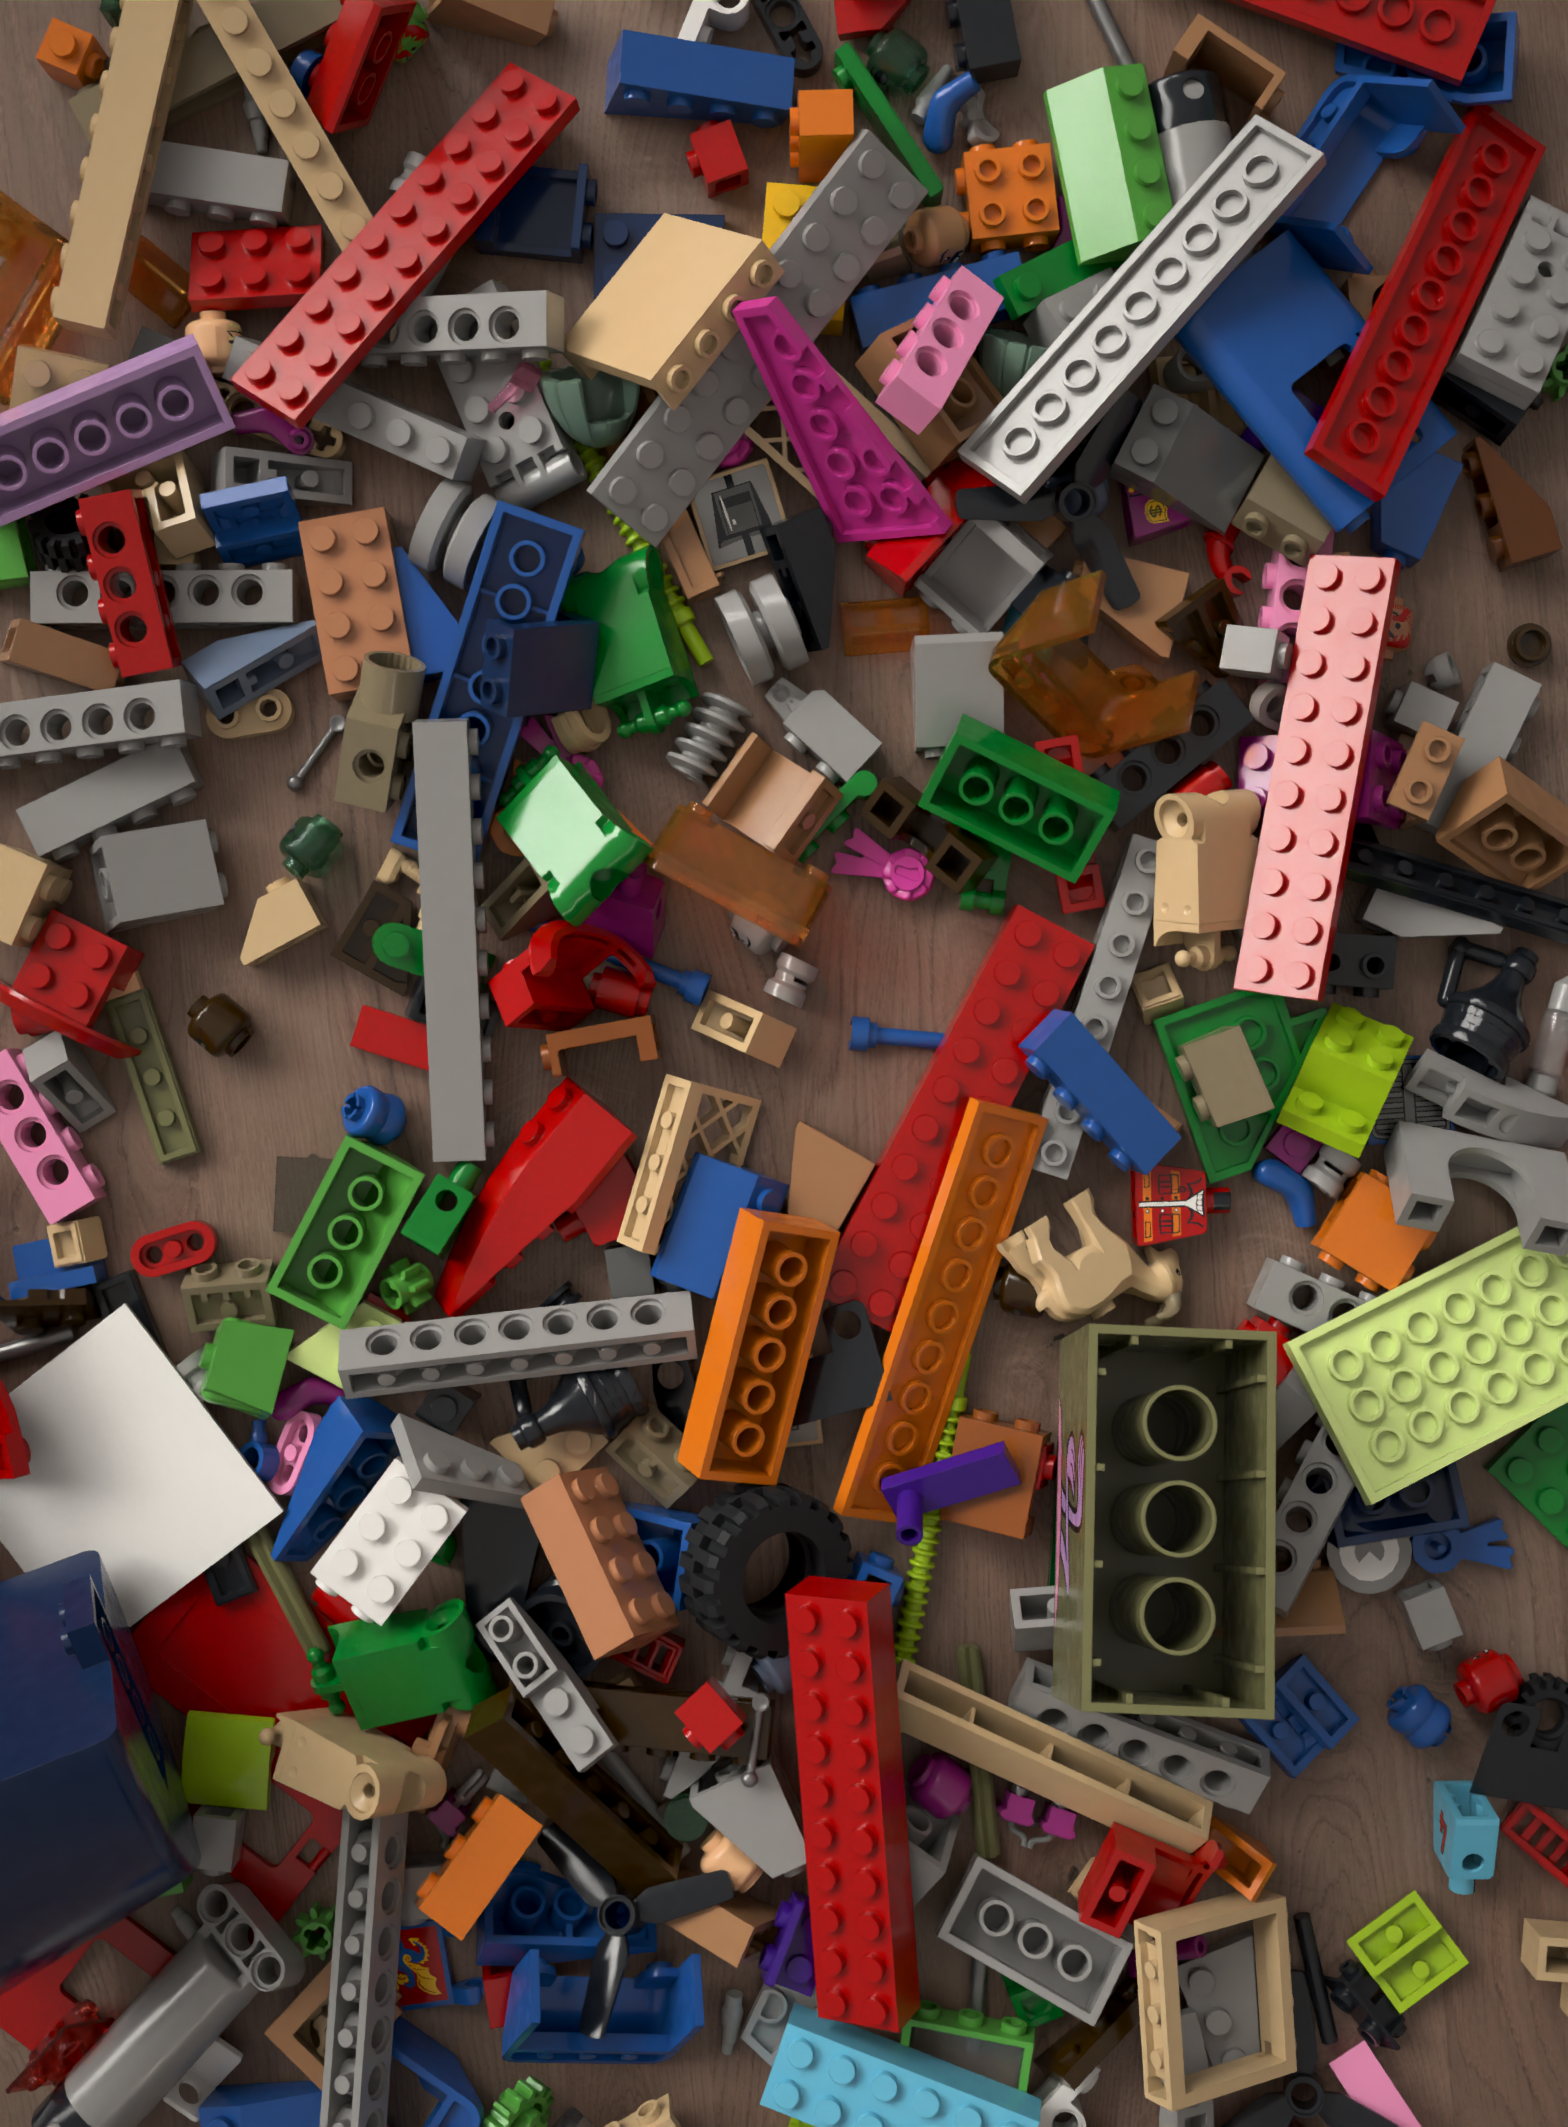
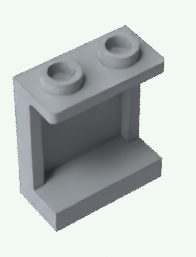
M969 519L927 571L917 578L914 585L920 590L919 595L926 604L937 610L942 609L953 619L951 623L960 634L990 632L1011 607V602L1038 572L1047 565L1054 555L1016 521Z

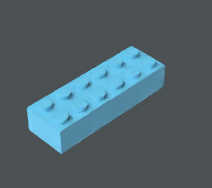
M796 2002L793 2004L760 2101L762 2106L815 2127H1038L1041 2113V2098L911 2047L904 2046L852 2024L818 2018V2011Z

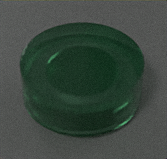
M680 1794L670 1800L664 1815V1825L667 1832L674 1839L683 1842L697 1839L703 1834L707 1826V1820L692 1807L689 1800L690 1794Z

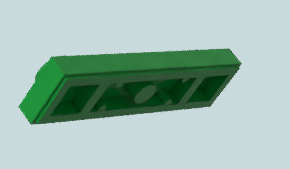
M848 42L835 50L832 75L839 89H853V98L885 147L929 191L921 201L924 207L940 205L944 189L943 184L852 45L848 44Z
M1072 239L999 275L993 280V283L998 293L1004 297V306L1013 321L1035 310L1044 299L1109 267L1115 270L1126 260L1078 266Z

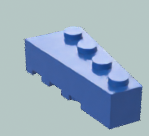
M623 29L607 63L604 114L705 121L718 120L719 122L730 119L734 123H749L759 128L781 126L790 114V107H792L795 58Z

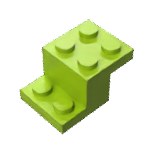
M1333 1002L1309 1049L1295 1084L1276 1122L1359 1159L1414 1037L1403 1033L1396 1026L1380 1023L1362 1015L1354 1008L1343 1007Z

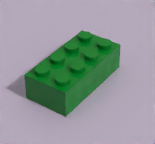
M963 713L925 785L918 806L1075 884L1116 814L1120 791Z

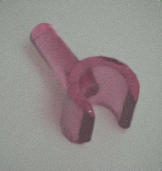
M520 362L509 382L487 405L488 409L492 413H496L515 394L518 387L531 394L540 379L542 371L529 362Z

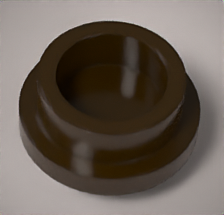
M1527 623L1517 627L1511 632L1507 640L1509 657L1514 663L1522 667H1534L1541 664L1548 658L1551 652V638L1548 632L1537 624Z

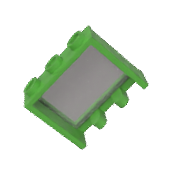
M920 2000V2008L903 2027L900 2044L1027 2093L1034 2048L1035 2026H1029L1024 2020L1017 2017L1008 2016L1000 2020L985 2017L982 2012L975 2009L962 2008L959 2011L941 2008L934 2001Z

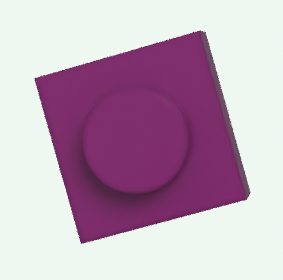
M1280 1124L1263 1145V1148L1300 1174L1324 1143Z

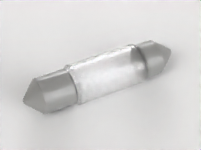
M1568 975L1554 983L1548 1008L1544 1010L1528 1067L1529 1076L1526 1086L1551 1098L1556 1096L1559 1082L1563 1079L1568 1061Z

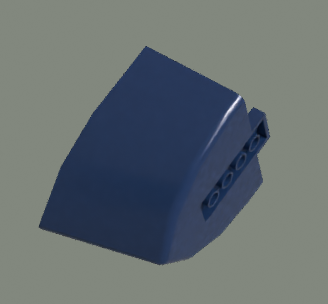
M95 1550L75 1554L0 1582L1 1996L184 1881L197 1869L201 1861L200 1848L177 1764L146 1670L99 1553Z

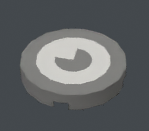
M1410 1537L1338 1549L1326 1541L1323 1553L1326 1563L1334 1570L1336 1579L1342 1585L1354 1592L1375 1594L1389 1590L1403 1579L1411 1564L1412 1545Z

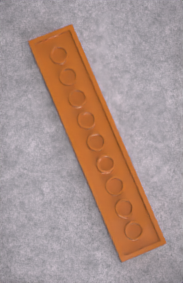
M970 1097L881 1362L884 1373L872 1406L866 1407L833 1509L841 1516L896 1523L897 1517L881 1491L882 1478L933 1462L1003 1256L998 1251L996 1245L1009 1238L1049 1120L1048 1118L1040 1114ZM890 1391L892 1400L886 1401Z

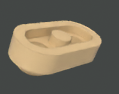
M276 688L269 690L235 710L234 719L229 724H223L221 719L218 720L208 708L206 712V721L210 730L215 735L226 740H238L279 733L286 730L292 724L295 717L293 701L287 694ZM269 702H275L277 705L276 713L271 717H266L263 712L264 706Z

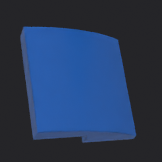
M286 476L199 494L201 509L214 532L216 549L224 563H239L249 567L303 555L298 522L303 521Z
M1299 1654L1275 1672V1720L1237 1718L1260 1745L1270 1748V1757L1288 1777L1294 1779L1324 1748L1331 1750L1360 1720L1304 1654Z

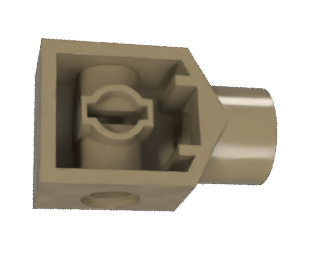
M372 651L364 655L360 685L346 716L334 801L386 813L395 800L400 801L402 799L414 767V761H410L413 747L412 722L419 717L426 665L421 660L406 654L390 651Z

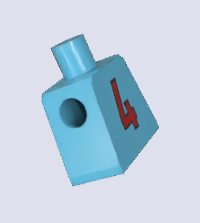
M1473 1780L1434 1781V1851L1449 1877V1889L1457 1894L1469 1895L1475 1892L1476 1879H1490L1494 1876L1500 1819L1485 1795L1470 1793Z

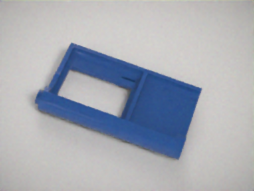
M1289 229L1231 272L1174 338L1333 530L1339 533L1344 528L1350 535L1371 517L1366 509L1374 501L1304 455V451L1318 423L1293 394L1292 385L1337 349H1346L1351 354L1366 321ZM1431 399L1415 431L1418 436V443L1405 453L1388 491L1458 433Z

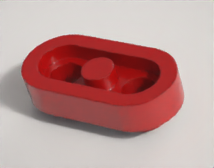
M193 1220L140 1237L133 1244L130 1253L131 1263L138 1273L146 1277H158L200 1264L212 1258L216 1253L219 1245L218 1234L211 1224L202 1220ZM195 1233L201 1235L204 1239V1245L201 1249H196L191 1244V1237ZM154 1246L162 1250L163 1257L160 1262H155L150 1257V1250Z

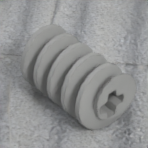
M704 692L701 700L708 709L701 707L693 709L692 714L699 724L686 722L683 729L690 739L677 737L674 743L681 754L668 752L665 758L680 775L694 784L709 790L710 788L702 779L703 775L717 778L719 773L711 765L712 760L726 763L727 757L720 750L721 745L735 748L736 743L729 735L730 730L744 733L745 728L738 721V717L753 718L754 715L747 708L720 693Z

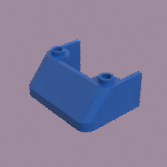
M1347 74L1331 83L1295 136L1323 152L1327 165L1267 233L1277 238L1290 229L1321 268L1369 275L1374 267L1354 243L1353 235L1346 227L1341 226V223L1384 158L1399 159L1415 153L1429 131L1462 134L1466 128L1433 79Z
M530 1949L512 1971L502 2035V2059L515 2063L657 2064L668 2061L705 2026L700 1954H691L679 1968L672 1967L670 1962L657 1961L647 1964L646 1970L640 1972L635 1978L623 1977L606 2034L603 2038L597 2039L590 2038L579 2031L590 1976H556V1968L552 1965H547L546 1959L539 1958V1949Z
M399 2016L394 2021L392 2057L419 2076L423 2088L439 2100L423 2127H481L485 2115L484 2108L458 2057L406 2019Z

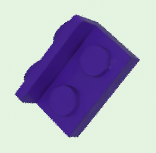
M792 1890L789 1901L782 1900L774 1920V1926L778 1927L773 1943L767 1942L759 1958L758 1969L762 1970L761 1976L765 1985L774 1987L775 1984L811 1997L816 1982L809 1896Z

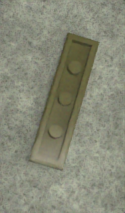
M144 988L105 1002L117 1040L141 1050L140 1055L123 1059L159 1166L203 1152L150 989Z

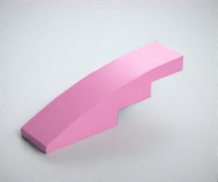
M1362 2040L1329 2062L1333 2072L1352 2099L1379 2113L1400 2127H1422L1365 2040Z

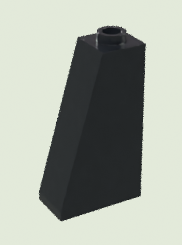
M461 1498V1503L469 1508L462 1518L466 1609L475 1629L473 1640L487 1661L499 1662L476 1627V1624L509 1597H512L520 1606L526 1602L541 1543L525 1509Z

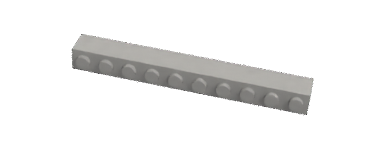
M470 718L416 719L412 722L433 1162L484 1161L487 1158L488 1147L496 1146L495 1121H487V1105H494L493 1079H485V1062H492L491 1036H484L483 1019H490L491 1009L490 994L482 993L481 976H488L489 960L488 950H480L479 933L487 932L486 906H478L477 889H485L484 862H476L475 845H483L482 818H474V800H481L480 773L472 774V756L479 755L478 728L470 729Z

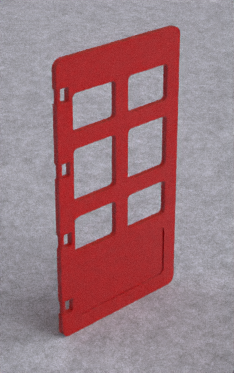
M248 1553L246 1557L259 1587L258 1591L217 1607L205 1575L202 1572L149 1612L132 1634L151 1688L186 1716L189 1710L271 1717L275 1718V1725H277L280 1721L276 1717L277 1713L329 1707L328 1701L323 1700L320 1695L314 1693L310 1685L313 1666L307 1660V1656L259 1564ZM308 1601L331 1645V1650L324 1655V1660L333 1664L332 1659L336 1647L328 1631V1626L336 1625V1623ZM341 1691L340 1697L346 1703L344 1712L355 1716L345 1691ZM437 1714L375 1728L389 1736L393 1733L405 1741L403 1744L412 1748L415 1739L424 1736L436 1720ZM275 1746V1755L271 1764V1782L311 1812L313 1821L279 1864L269 1863L242 1842L241 1858L232 1872L227 1873L239 1882L244 1883L278 1923L330 1854L341 1841L343 1809L338 1810L272 1779L281 1751L280 1747ZM187 1803L193 1823V1816L201 1805ZM313 1838L323 1847L309 1864L298 1854L308 1841ZM129 1915L0 1996V2027L64 2077L111 2026L69 1994L63 1987V1981L93 1942L97 1939L105 1940L153 1978L177 1953ZM250 1927L248 1930V1940L252 1945L254 1932Z

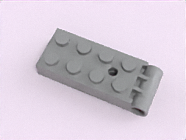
M1532 195L1527 198L1514 221L1510 234L1446 370L1524 411L1540 393L1568 330V213Z
M491 279L467 294L509 292L506 285ZM516 319L510 326L511 338L514 337L519 330L518 319ZM477 321L470 327V339H473L477 334ZM435 323L430 330V341H432L437 334V323ZM508 355V362L485 363L481 362V357H467V364L447 365L440 363V358H436L466 431L486 439L479 462L490 488L495 489L497 499L530 510L587 479L586 469L571 437L559 425L545 401L539 376L543 373L539 362L522 360V355ZM514 416V425L510 428L509 422Z

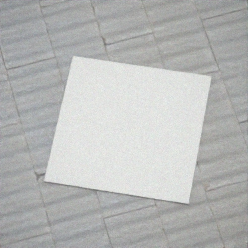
M127 1302L9 1393L15 1407L22 1436L30 1447L31 1460L28 1464L31 1474L15 1479H0V1541L25 1573L84 1551H97L108 1573L129 1627L285 1511Z

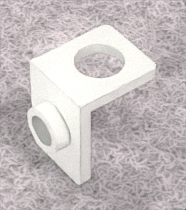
M218 2037L163 2098L164 2102L193 2122H198L199 2106L241 2062L243 2053ZM187 2083L196 2089L198 2093V2102L196 2104L187 2103L182 2099L179 2093L180 2084Z

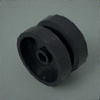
M553 1573L540 1584L534 1594L521 1607L555 1645L578 1677L583 1680L595 1671L603 1658L593 1659L557 1578Z

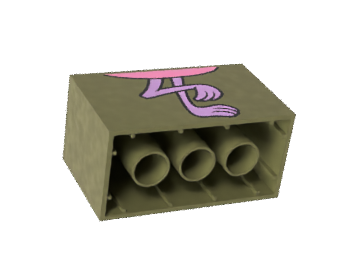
M1089 1323L1060 1340L1053 1697L1081 1712L1275 1720L1277 1332ZM1223 1628V1639L1213 1638L1214 1629Z

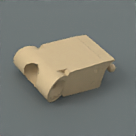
M1221 790L1206 796L1196 792L1162 795L1157 800L1154 818L1162 838L1157 840L1153 916L1154 946L1184 943L1187 951H1178L1174 958L1175 963L1179 967L1191 965L1200 971H1210L1217 968L1223 960L1230 962L1236 958L1237 951L1234 946L1225 945L1221 947V931L1243 929L1258 851V838L1252 833L1257 828L1261 817L1259 798L1251 790Z
M329 1707L281 1712L276 1714V1717L280 1720L277 1725L272 1729L264 1728L259 1733V1741L262 1745L269 1746L274 1744L281 1748L272 1779L338 1810L347 1809L354 1819L360 1821L428 1809L442 1801L446 1793L447 1779L445 1771L437 1761L428 1756L412 1754L410 1747L376 1728L361 1730L356 1717L346 1712H343L341 1715H333L329 1711Z

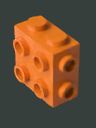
M1026 139L1014 143L1012 147L995 149V146L992 144H981L972 147L969 152H963L960 168L954 169V187L956 196H963L965 211L959 213L966 219L969 226V253L980 252L981 256L992 251H1007L1006 249L1024 248L1025 252H1039L1048 249L1050 244H1055L1060 228L1050 143L1039 144L1037 140Z
M1371 1169L1369 1174L1358 1171L1354 1177L1349 1179L1343 1193L1333 1205L1310 1244L1321 1250L1317 1257L1318 1259L1338 1271L1342 1269L1343 1265L1358 1273L1354 1281L1377 1294L1380 1288L1390 1291L1410 1280L1415 1270V1266L1412 1265L1420 1250L1425 1251L1429 1248L1437 1232L1396 1224L1388 1177Z

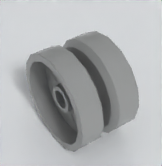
M446 477L438 485L420 516L409 546V562L429 573L443 566V576L446 582L464 591L470 589L499 499L487 493L474 500L472 485Z
M771 573L750 582L749 594L755 608L752 612L743 595L735 589L714 598L729 639L753 687L774 677L775 669L768 651L770 649H773L781 666L788 671L809 663V657L801 637L802 632L796 616Z

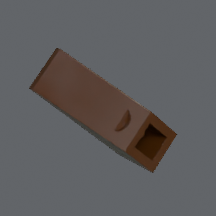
M1481 436L1469 442L1463 448L1464 454H1462L1461 463L1464 465L1462 469L1466 478L1472 479L1476 492L1474 497L1475 512L1479 520L1485 522L1489 535L1486 539L1487 552L1491 561L1497 562L1499 572L1548 558L1563 549L1550 506Z

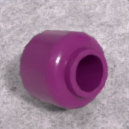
M940 1752L932 1755L925 1754L911 1767L907 1777L909 1795L914 1802L933 1817L946 1819L953 1814L960 1815L968 1808L972 1800V1794L970 1793L972 1777L966 1769L950 1756Z

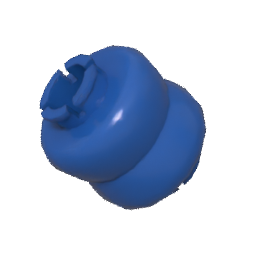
M372 1085L361 1086L344 1100L343 1103H346V1105L342 1106L341 1109L345 1130L352 1136L365 1138L374 1145L381 1146L388 1145L404 1132L405 1128L403 1126L407 1124L406 1108L403 1100L398 1096L384 1093Z
M1414 1684L1408 1688L1401 1686L1392 1693L1390 1697L1394 1701L1392 1699L1387 1701V1708H1389L1387 1713L1388 1724L1393 1730L1403 1734L1411 1746L1417 1749H1425L1430 1746L1438 1747L1448 1738L1444 1732L1447 1734L1451 1733L1452 1727L1450 1722L1452 1713L1447 1704L1435 1699L1426 1686L1421 1684Z

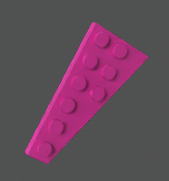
M777 296L740 302L732 313L825 516L831 521L837 543L945 534L953 523Z

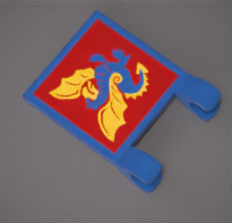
M426 1919L424 1923L416 1926L401 1925L396 1988L402 1994L398 2002L403 2006V2011L451 2004L477 2005L482 2001V1996L485 1995L482 1977H474L453 1983L446 1937H456L433 1919Z

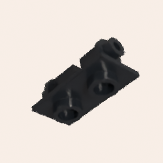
M1352 1959L1346 1960L1339 1968L1341 1972L1339 1978L1324 1976L1326 1985L1332 1991L1330 1994L1332 2001L1342 2011L1353 2017L1359 2025L1357 2028L1358 2033L1367 2043L1376 2048L1378 2046L1393 2050L1401 2048L1394 2038H1399L1406 2032L1405 2017L1397 2011L1386 1994L1380 1993L1373 2002L1370 2000L1380 1987L1361 1963H1355Z

